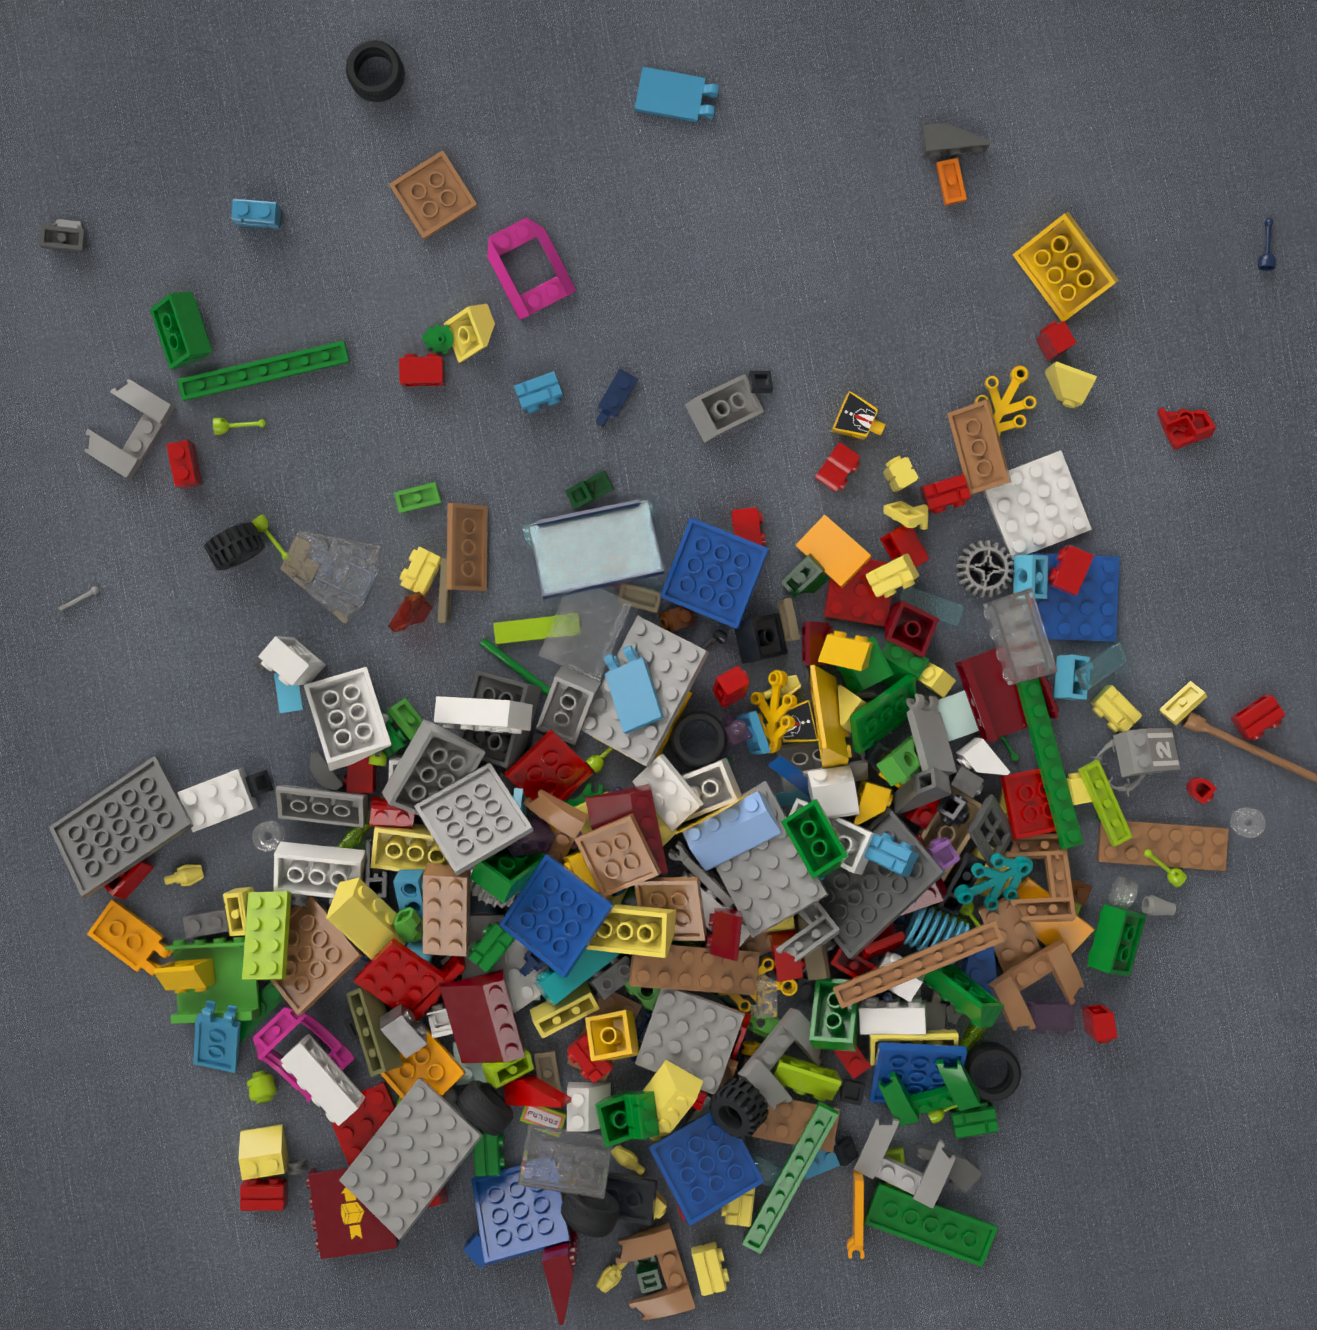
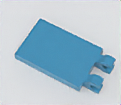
M642 67L635 111L697 123L698 117L713 119L715 106L701 105L702 96L717 98L719 85L705 84V78Z
M631 645L623 648L624 655L629 663L621 667L617 656H613L612 653L604 656L605 662L610 669L609 672L605 673L622 731L625 734L665 718L646 659L643 657L639 658L637 649L635 647L632 648Z
M207 1000L206 1008L202 1009V1013H198L195 1020L193 1064L235 1073L238 1067L241 1022L234 1021L237 1006L228 1005L227 1013H224L223 1018L213 1016L216 1002Z

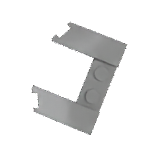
M128 379L127 385L119 390L113 388L110 393L143 412V416L122 449L87 429L86 436H90L89 449H85L84 452L122 476L132 480L176 407Z
M818 901L798 912L808 926L776 948L777 953L782 954L784 951L794 956V961L798 962L839 934L840 929Z
M793 1008L786 1012L738 1073L747 1083L750 1082L760 1091V1094L765 1098L764 1101L767 1102L772 1110H775L776 1105L783 1101L789 1103L793 1100L770 1072L793 1041L815 1065L819 1066L821 1063V1059H819L821 1049L813 1048L809 1040L811 1023L799 1010Z
M876 1118L856 1161L854 1170L871 1179H874L876 1176L913 1194L914 1200L933 1208L956 1156L952 1155L949 1158L942 1150L945 1146L944 1141L939 1139L924 1173H921L885 1155L900 1120L893 1118V1125H880V1118Z

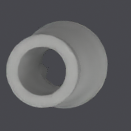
M1150 895L1143 898L1142 911L1148 916H1173L1176 912L1175 903Z

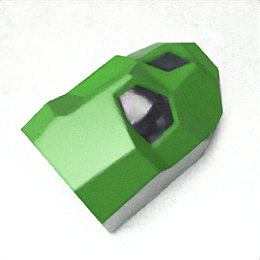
M409 907L400 910L396 914L394 919L395 930L403 941L407 943L419 941L423 936V921L417 912Z
M759 1009L754 1010L753 1016V1010L748 1012L752 1017L747 1029L767 1038L780 1019Z

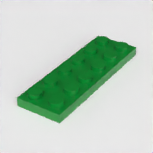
M881 1182L877 1183L863 1220L865 1225L983 1267L998 1229L995 1224L935 1203L934 1207L930 1208L914 1200V1195Z

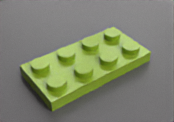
M248 892L242 980H286L291 892Z

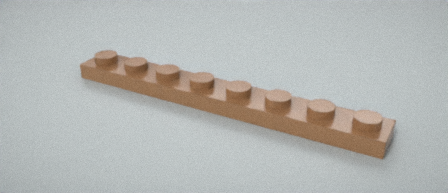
M992 920L833 987V990L841 1008H845L1004 942V939L996 921Z

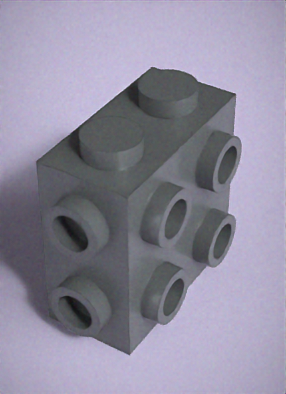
M619 954L586 980L599 998L605 1000L629 981L631 956Z

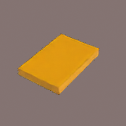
M826 515L795 545L805 556L811 553L823 566L824 572L841 588L871 558V555Z

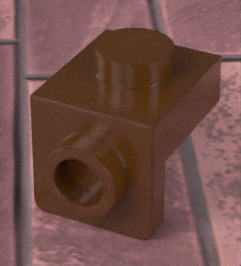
M683 606L658 615L661 628L669 632L696 624L692 611Z
M1071 878L1074 902L1086 906L1092 885Z

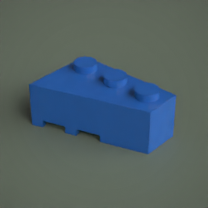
M993 946L963 958L961 971L991 995L992 993L987 984L997 978Z

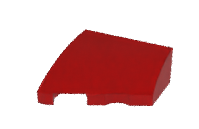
M1160 408L1157 411L1162 428L1173 450L1209 438L1216 429L1206 410L1188 411L1186 409H1179L1178 412H1167L1165 408Z

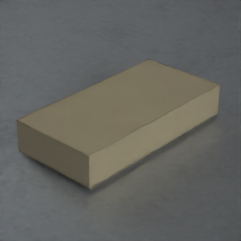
M621 583L616 603L658 613L661 592L628 583Z
M792 598L778 600L777 604L785 641L799 640L800 635Z

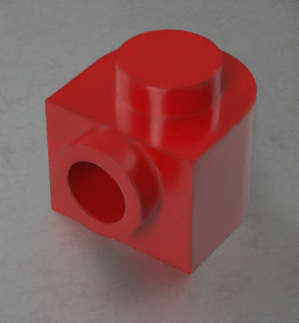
M1198 777L1190 779L1186 786L1189 796L1200 804L1208 803L1214 797V792L1217 789L1207 779Z

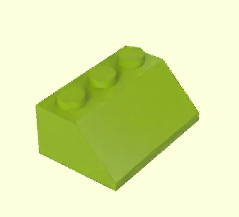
M785 1054L781 1056L771 1069V1074L783 1088L785 1086L793 1088L794 1092L805 1095V1093L812 1094L815 1099L820 1101L832 1100L842 1083L836 1070L820 1065L817 1066L814 1063Z

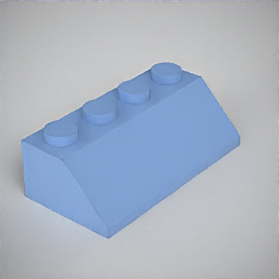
M757 791L719 814L683 831V834L698 862L705 871H708L782 834V831L765 794Z

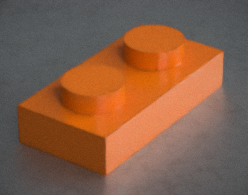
M958 158L937 162L936 169L944 206L965 202L967 198Z

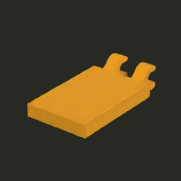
M111 899L87 933L88 936L136 972L141 971L143 968L152 976L154 975V968L161 966L149 959L153 952L156 951L163 958L170 957L173 953L172 950H165V947L168 945L161 942L165 937L116 899Z
M853 1168V1235L847 1240L849 1259H852V1252L854 1250H858L860 1258L863 1259L865 1255L863 1249L864 1179L863 1174L855 1171Z

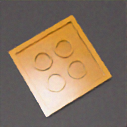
M426 1026L425 1028L428 1032L427 1045L407 1058L399 1051L403 1066L381 1073L383 1078L402 1099L418 1078H423L443 1097L467 1073L437 1038H432V1032Z

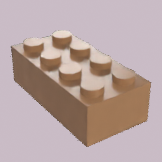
M427 864L423 874V954L467 956L470 946L471 868L456 876L450 865Z

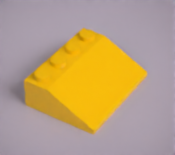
M1069 212L1064 213L1012 254L1061 321L1069 319L1119 281Z
M810 665V689L822 768L848 765V758L852 757L851 746L846 745L845 737H849L848 731L840 726L838 686H841V684H837L836 677L815 665Z

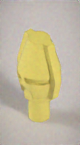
M797 675L788 676L786 686L780 688L781 699L786 694L793 695L802 687ZM772 688L763 692L767 700L771 698Z
M185 864L177 868V872H174L173 875L165 876L164 880L166 885L177 882L181 886H190L204 878L201 865Z
M620 1145L611 1150V1154L621 1166L634 1170L639 1175L643 1174L645 1168L638 1163V1158L633 1152Z
M628 1262L609 1265L602 1272L596 1286L601 1291L608 1292L619 1283L622 1278V1269Z

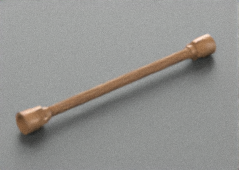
M1190 712L1182 720V726L1189 730L1207 732L1317 783L1316 773L1212 727L1206 722L1205 718L1193 712Z

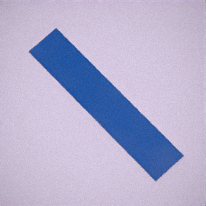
M781 755L768 764L770 768L810 798L808 778L802 775L804 774Z

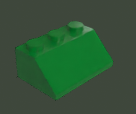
M193 292L170 293L150 309L170 370L203 360L213 353Z
M814 799L781 821L812 879L825 877L839 868L849 857L817 799Z
M1104 904L1099 913L1098 927L1093 935L1092 949L1088 953L1087 966L1109 974L1130 976L1147 915Z

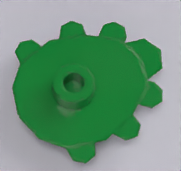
M435 324L434 329L428 327V333H424L422 336L423 342H427L426 348L432 347L433 353L442 351L446 355L454 341L449 326L440 327L439 324Z

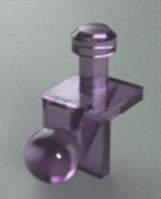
M732 714L723 716L722 722L727 726L724 728L727 734V744L732 743L734 746L753 738L744 720H735Z

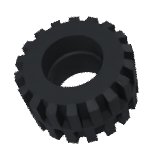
M244 522L232 526L213 536L204 545L216 570H227L242 564L259 554L265 547L252 522Z
M733 1078L727 1080L709 1101V1110L712 1112L711 1116L715 1119V1123L724 1132L726 1131L730 1136H735L738 1139L751 1137L767 1119L769 1114L768 1104L764 1101V1096L760 1094V1091L753 1084L747 1083L744 1079Z

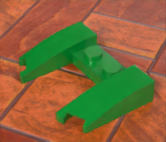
M936 1060L938 1070L946 1086L910 1095L895 1071L889 1074L892 1082L885 1086L882 1081L878 1082L893 1117L900 1120L899 1126L919 1122V1114L948 1108L953 1105H957L960 1111L981 1106L979 1091L960 1060H957V1067H944L943 1060Z

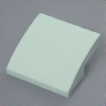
M964 690L938 699L936 712L941 713L948 741L979 731Z

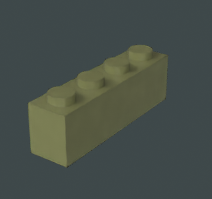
M362 987L346 993L371 1077L403 1066L399 1050L380 1030V1017L387 1013L384 1002Z

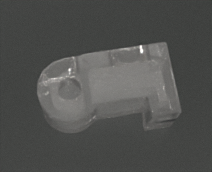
M764 974L757 976L756 1005H751L750 1014L755 1018L777 1017V985L773 979Z

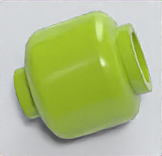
M265 1070L252 1073L253 1078L246 1082L250 1100L256 1101V1104L273 1100V1096L277 1093L274 1076L272 1074H265Z

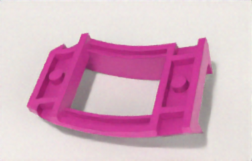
M526 217L489 236L487 258L519 320L576 291L545 229ZM537 237L557 276L519 295L499 256Z
M284 1007L253 1037L258 1053L257 1058L266 1062L283 1076L309 1103L312 1100L311 1094L307 1090L300 1088L296 1077L292 1073L289 1074L285 1071L281 1062L284 1056L273 1049L300 1022L309 1028L332 1050L328 1055L341 1070L347 1067L356 1057L326 1027L305 1012L298 1016L292 1008Z

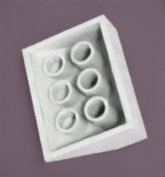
M367 667L304 685L329 771L356 763L391 746Z

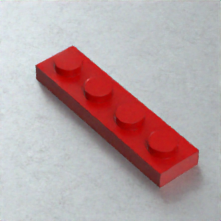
M451 956L441 967L440 970L445 973L444 980L412 1010L416 1021L425 1015L426 1010L432 1004L437 1002L442 994L440 985L453 982L458 975L464 972L466 966L464 956Z

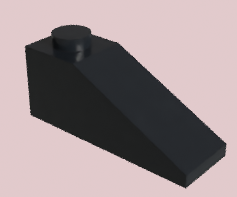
M366 838L365 884L389 906V870L370 868L373 838Z
M966 852L944 880L948 892L944 901L935 904L937 909L956 917L963 904L959 903L955 898V889L960 885H967L969 888L973 887L978 878L971 872V867L975 863H981L985 866L986 861Z

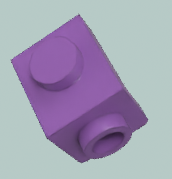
M940 836L931 841V846L927 849L945 870L959 861L960 857L950 844V840L947 837L942 838Z

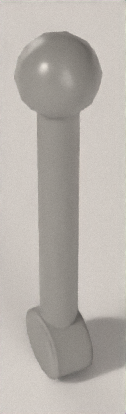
M93 586L89 592L67 604L61 605L58 609L62 612L86 597L98 594L99 588Z

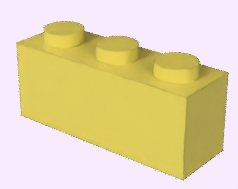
M585 981L556 1005L545 1001L530 1009L532 1021L543 1039L600 1008L591 987Z

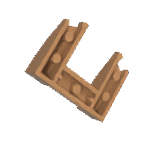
M539 790V798L532 801L527 797L523 804L540 818L557 828L545 851L542 853L544 855L550 854L562 864L563 858L568 854L588 815L551 794Z
M1041 834L1021 839L1012 838V848L1010 852H1005L1004 857L1014 859L1018 856H1026L1030 859H1045L1050 898L1010 900V905L1012 907L1016 906L1023 916L1020 919L1021 922H1066L1076 919L1067 849H1061L1057 834Z
M1054 941L987 984L992 995L1005 1005L1002 1013L1013 1031H1017L1019 1026H1028L1029 1030L1036 1028L1020 991L1048 973L1052 972L1070 1005L1076 1001L1073 997L1080 987L1084 988L1075 962L1063 941Z
M669 1223L618 1239V1244L623 1245L621 1256L616 1255L615 1257L616 1264L657 1255L667 1289L628 1301L632 1309L637 1307L643 1313L641 1316L643 1320L666 1317L695 1309L694 1300Z

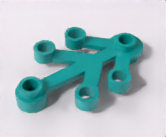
M995 853L990 858L992 865L995 868L1006 866L1009 869L999 871L985 867L981 863H975L971 867L973 875L976 878L983 876L990 878L971 888L967 885H960L955 889L954 896L959 903L969 904L972 902L973 896L993 887L989 896L985 898L984 905L989 911H994L999 906L997 898L1006 880L1011 877L1009 886L1003 890V896L1008 901L1015 900L1018 897L1016 889L1022 877L1027 876L1032 871L1033 862L1026 856L1010 859L1003 857L1000 853Z

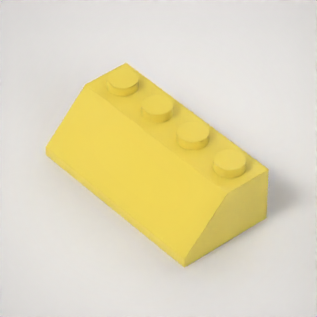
M413 823V829L375 826L370 868L392 871L424 869L425 871L427 864L449 865L424 824Z
M360 878L339 882L326 916L327 920L371 960L393 938L403 945L406 944L395 930L394 919L397 913Z
M614 904L615 906L586 948L588 950L666 958L675 934L676 910Z
M955 1029L927 1030L926 1034H869L870 1065H875L879 1042L958 1046V1032Z
M667 1060L663 1062L643 1089V1091H654L660 1133L659 1136L650 1138L655 1142L672 1132L695 1103L703 1084V1080Z

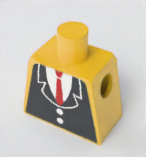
M849 391L831 432L864 440L869 431L881 436L886 424L875 420L878 412L876 407Z
M805 700L790 708L784 716H792L795 720V725L782 736L783 742L817 741L818 737L810 701ZM780 721L777 723L776 730L781 726Z

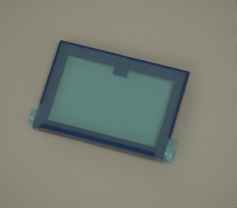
M637 499L537 520V523L522 525L526 546L533 545L543 600L663 575V564L651 517L655 515L653 502L648 503V500L639 501Z

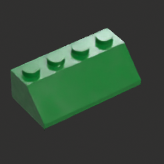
M954 964L943 966L924 976L923 983L926 986L938 991L939 996L943 1000L951 1002L955 1006L956 1011L967 1015L971 1019V1023L978 1028L992 1027L1005 1006Z

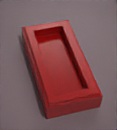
M903 931L875 941L866 946L861 951V955L864 960L885 953L902 946L906 937Z

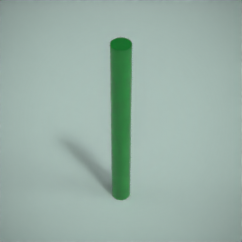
M484 638L479 645L529 683L542 687L541 692L548 696L550 687Z

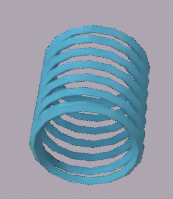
M927 907L916 910L904 934L906 937L903 942L904 945L909 943L910 948L916 946L917 951L928 948L929 941L941 919V910L936 913L926 939L921 946L922 936L933 917L935 909L934 907L929 909L920 932L913 942L915 932L924 917ZM949 913L944 915L932 945L939 942L948 924ZM956 917L952 918L942 941L949 939L952 933V937L970 930L969 923L964 924V921H960L954 931L957 919Z

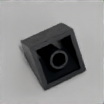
M779 613L742 620L739 629L734 628L742 664L788 654Z

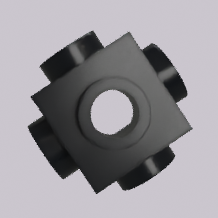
M953 794L942 798L936 808L941 817L940 821L949 827L953 825L957 828L961 824H965L970 817L967 800L960 795L955 796Z

